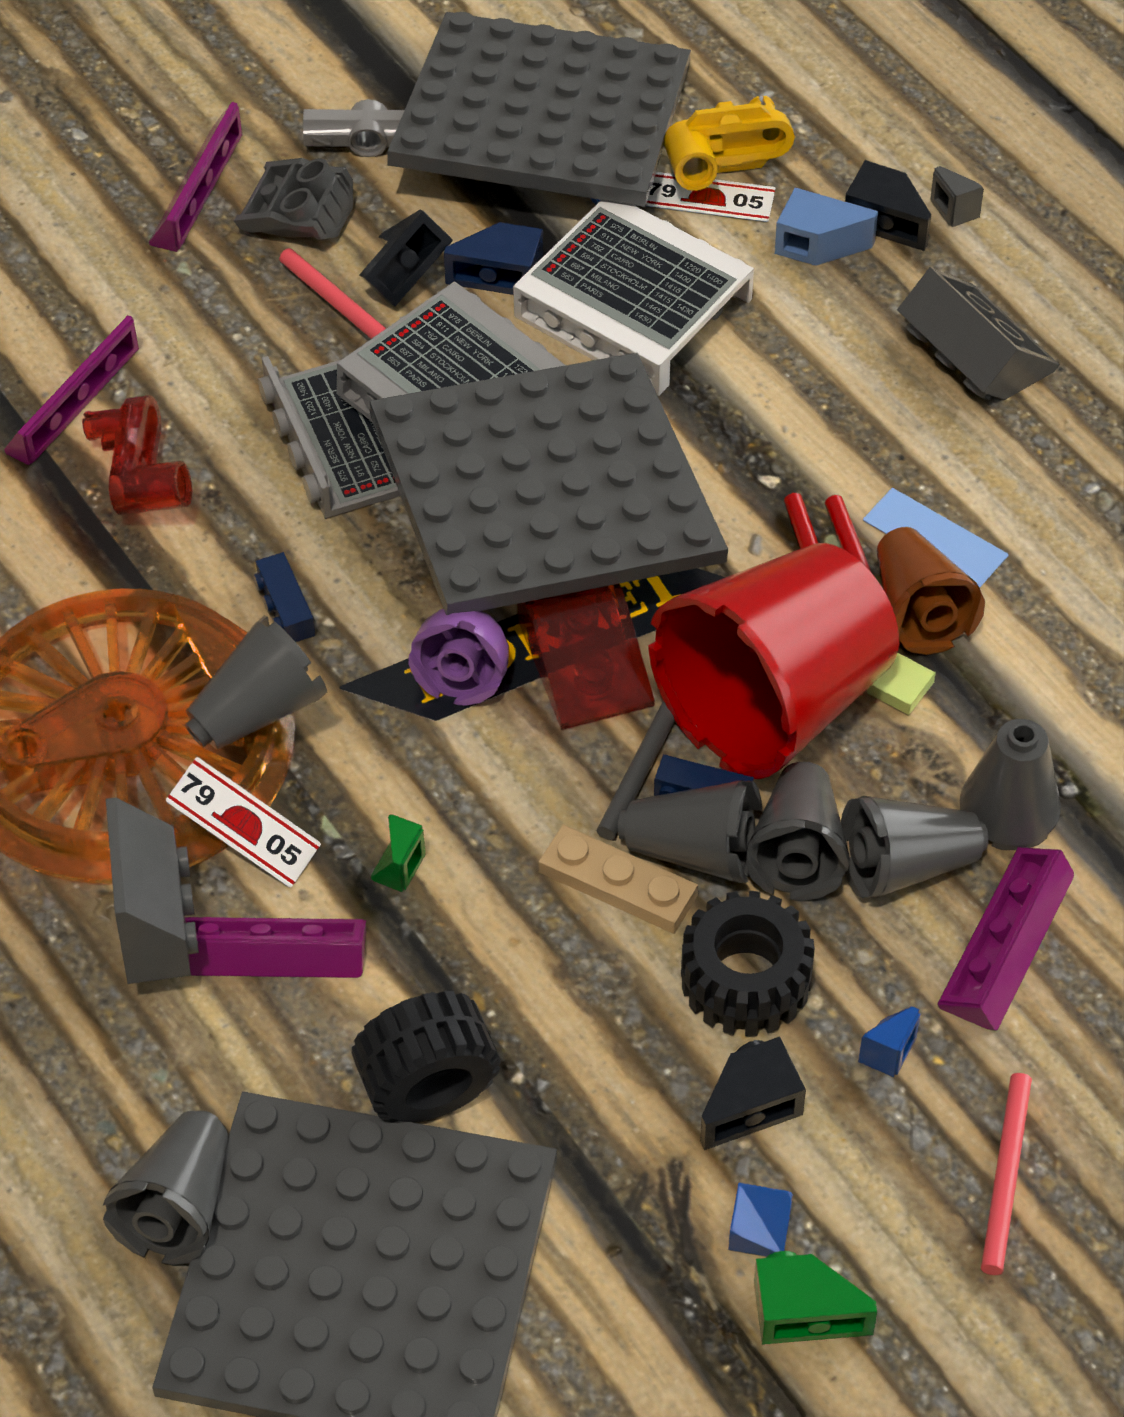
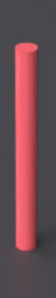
M288 248L281 253L279 260L285 267L370 339L386 329L293 249Z
M1014 1073L1010 1077L981 1270L989 1275H1001L1004 1268L1032 1078L1024 1073Z

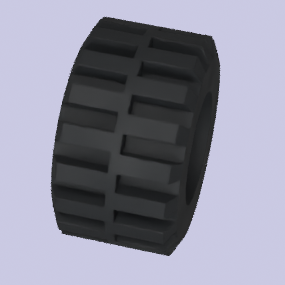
M738 891L727 893L726 901L721 902L717 897L708 901L706 912L698 909L693 914L691 925L686 926L683 934L681 960L682 990L684 996H689V1006L695 1014L704 1011L703 1021L711 1027L717 1022L721 1023L725 1033L734 1035L735 1029H745V1036H757L758 1028L764 1027L767 1033L776 1031L779 1027V1020L789 1024L796 1018L797 1008H804L808 999V991L811 989L815 946L814 939H810L811 929L806 920L798 922L799 911L792 905L784 909L781 907L782 899L771 895L766 900L760 898V892L749 891V897H739ZM752 953L765 958L773 966L759 973L748 974L734 971L721 961L734 954Z
M454 991L422 994L387 1008L379 1016L371 1019L364 1026V1030L357 1034L354 1039L355 1045L352 1047L351 1052L374 1112H377L379 1118L390 1120V1123H419L441 1117L461 1108L480 1096L479 1094L493 1083L492 1079L498 1075L500 1070L499 1064L501 1063L499 1054L474 1000H470L468 995L463 993L455 994Z

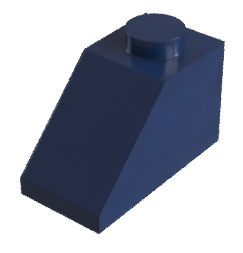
M499 222L446 246L444 251L445 284L450 285L455 281L462 287L514 295L513 286L543 257V229Z

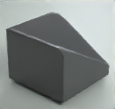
M944 167L934 168L930 200L951 227H955L980 218L983 187L979 183Z

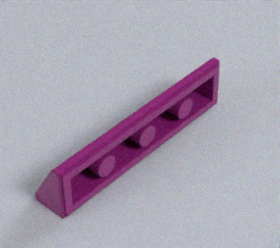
M231 102L210 130L150 238L149 245L174 252L181 248L242 136L237 103Z
M127 315L16 433L4 449L7 455L29 466L33 464L138 351L139 347L133 317Z
M1017 848L937 1003L941 1010L985 1029H999L1074 878V871L1062 850Z
M185 917V923L195 922L199 953L189 954L191 976L358 978L363 973L366 920Z

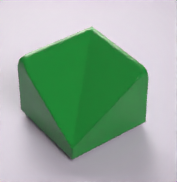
M390 814L388 820L391 841L371 874V879L376 883L403 892L407 889L426 855L424 830L420 824Z

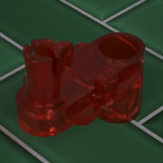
M153 396L129 397L124 401L121 408L94 412L86 411L83 414L85 418L82 419L86 438L89 441L101 439L103 451L114 450L108 486L111 504L118 515L187 508L191 504L192 480L184 461L157 463L162 423L159 406Z

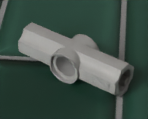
M370 99L355 103L351 110L304 109V146L350 147L359 156L376 157L382 154L386 147L390 146L405 110H387L383 103Z

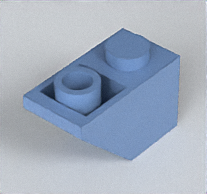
M794 188L776 223L774 254L817 266L871 249L875 243L878 211Z

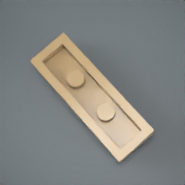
M564 824L539 860V873L673 934L677 931L698 896V884Z

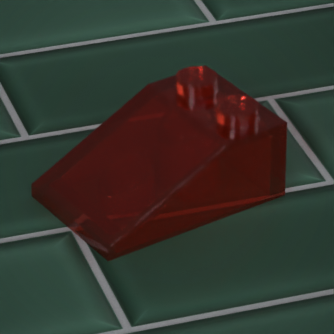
M620 584L517 604V620L561 730L654 707L655 699L626 598Z

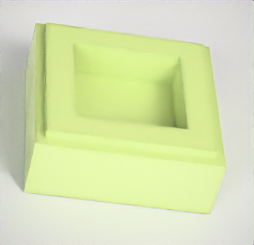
M897 653L893 665L867 689V693L910 715L933 685L936 672Z

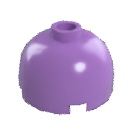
M441 609L428 617L418 630L411 644L408 665L415 681L428 694L436 698L439 697L440 693L457 697L453 703L457 705L477 704L493 696L507 671L509 645L501 626L489 614L483 611H471L446 615L444 609Z

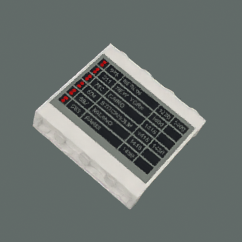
M601 200L513 286L514 317L592 360L638 352L656 394L660 396L670 383V360L731 297H738L747 303L752 300L754 268L745 264L742 260L733 258L712 247L706 241L697 239L674 227L668 221L651 215L636 205Z

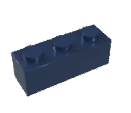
M284 552L257 560V573L253 574V579L257 590L264 591L263 602L268 613L273 612L275 616L272 618V621L280 625L295 642L316 636L313 616Z
M663 754L654 778V796L740 780L754 781V777Z

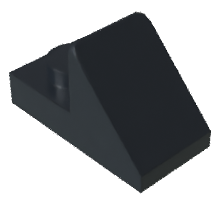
M420 209L381 233L378 238L385 246L359 276L390 305L396 307L444 252L446 246L451 244L453 239Z

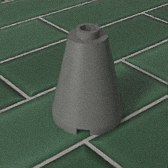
M264 615L255 622L186 709L190 720L184 726L202 748L210 743L218 750L320 700L327 693V688L320 675L313 681L306 673L308 671L307 666L311 664L309 658L275 621L269 625L268 617Z
M1014 719L1001 726L968 777L960 794V810L971 811L977 815L979 821L984 822L988 831V840L992 841V847L1000 850H1017L1018 847L1031 848L1040 845L1047 839L1048 834L1057 825L1060 817L1061 802L1049 739L1046 731L1039 724L1031 720Z
M796 762L785 767L778 778L748 843L746 866L751 879L768 893L774 895L775 888L790 893L791 900L817 899L837 890L842 884V877L846 871L848 872L850 856L828 773L815 763Z
M740 780L632 800L627 810L620 812L618 819L619 838L626 841L627 848L630 851L736 883L749 882L747 877H750L746 866V851L756 828L753 810L762 811L759 788L754 781Z
M862 796L849 800L842 813L841 824L845 839L849 841L851 856L848 872L846 871L845 874L850 887L861 898H878L979 861L982 852L988 846L986 825L983 821H979L977 815L971 811Z
M187 1111L181 1114L109 1190L103 1206L106 1205V1212L103 1216L104 1224L114 1238L131 1252L145 1257L147 1251L150 1250L165 1255L161 1263L170 1265L190 1263L191 1260L196 1259L202 1254L209 1240L228 1142L227 1130L218 1117L207 1111Z

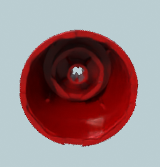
M815 543L667 601L659 607L652 618L651 625L656 628L655 642L648 645L650 664L659 692L667 708L671 711L675 722L697 749L706 745L721 758L719 767L722 769L754 777V779H763L775 774L787 765L893 665L899 648V632L891 603L880 583L869 569L855 556L840 547L827 543Z

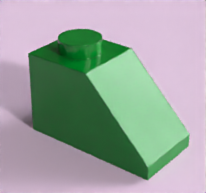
M778 1251L769 1254L766 1258L756 1259L754 1289L762 1345L871 1336L874 1334L877 1317L876 1301L813 1254L797 1255L791 1251Z

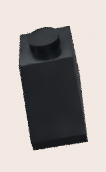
M865 160L845 195V202L878 211L876 236L925 251L928 246L931 213L905 172Z
M780 1036L765 1042L762 1040L748 1042L736 1052L730 1054L701 1117L700 1142L704 1150L803 1115L806 1088Z

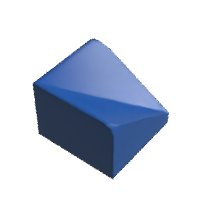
M911 1006L882 1019L875 1028L865 1033L861 1039L858 1062L892 1077L895 1074L898 1075L917 1038L920 1020L919 1009Z
M738 1183L728 1250L766 1257L771 1253L784 1251L792 1207V1192Z

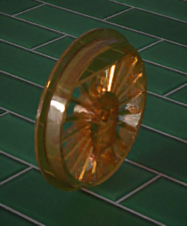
M121 588L84 593L53 603L27 616L0 637V682L7 676L55 698L51 699L0 690V709L33 714L28 718L0 721V772L3 771L4 780L7 786L0 790V852L16 862L46 875L70 881L112 884L108 832L89 830L105 781L116 779L117 798L129 804L127 777L139 775L159 819L174 826L177 847L187 846L190 867L226 849L229 845L186 815L182 814L174 818L150 768L157 765L177 784L186 770L166 752L169 751L190 762L199 757L270 807L283 786L291 765L296 732L294 713L228 744L243 747L247 755L243 765L183 739H193L184 726L190 720L186 709L247 632L213 609L191 599L156 590ZM118 622H141L126 672L121 671ZM106 624L109 673L103 674L82 629ZM162 624L175 627V631L140 675L156 625ZM69 633L92 679L88 680L49 642ZM189 642L194 653L162 675L185 644ZM35 651L74 688L20 662ZM203 669L206 676L182 684ZM88 784L73 829L50 823L49 821L75 787ZM51 790L32 815L14 804L27 794Z

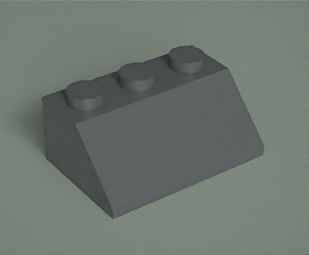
M932 267L928 268L897 309L909 321L906 325L907 330L922 342L927 343L930 341L937 348V351L934 353L936 358L952 370L958 368L966 376L963 383L982 398L989 394L1006 400L1052 374L1060 365L974 284Z
M118 798L106 799L114 908L127 984L191 976L189 954L199 953L195 922L185 923V915L195 914L191 883L181 885V878L191 877L187 846L177 847L174 826Z

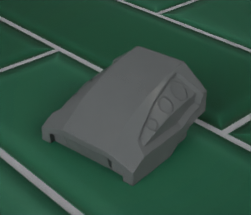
M304 158L266 162L264 174L244 210L234 220L239 229L251 233L262 232L284 237H315L317 240L338 237L353 208V179L346 167L329 166L327 161L322 158L311 161Z

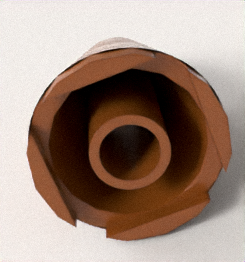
M900 527L884 535L877 546V557L883 590L891 603L896 617L899 642L911 653L929 655L944 652L955 647L952 640L964 632L969 637L976 630L984 616L985 599L978 584L916 529Z

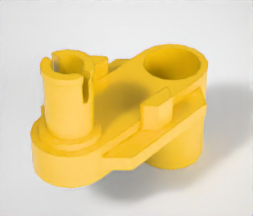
M757 96L749 104L735 106L731 101L719 102L715 108L695 110L689 119L674 123L665 133L664 146L676 181L687 190L697 191L712 184L717 173L762 168L769 159L784 155L792 147L795 135L789 119L784 113L775 110L774 102L768 96H763L765 105L761 104L759 96Z

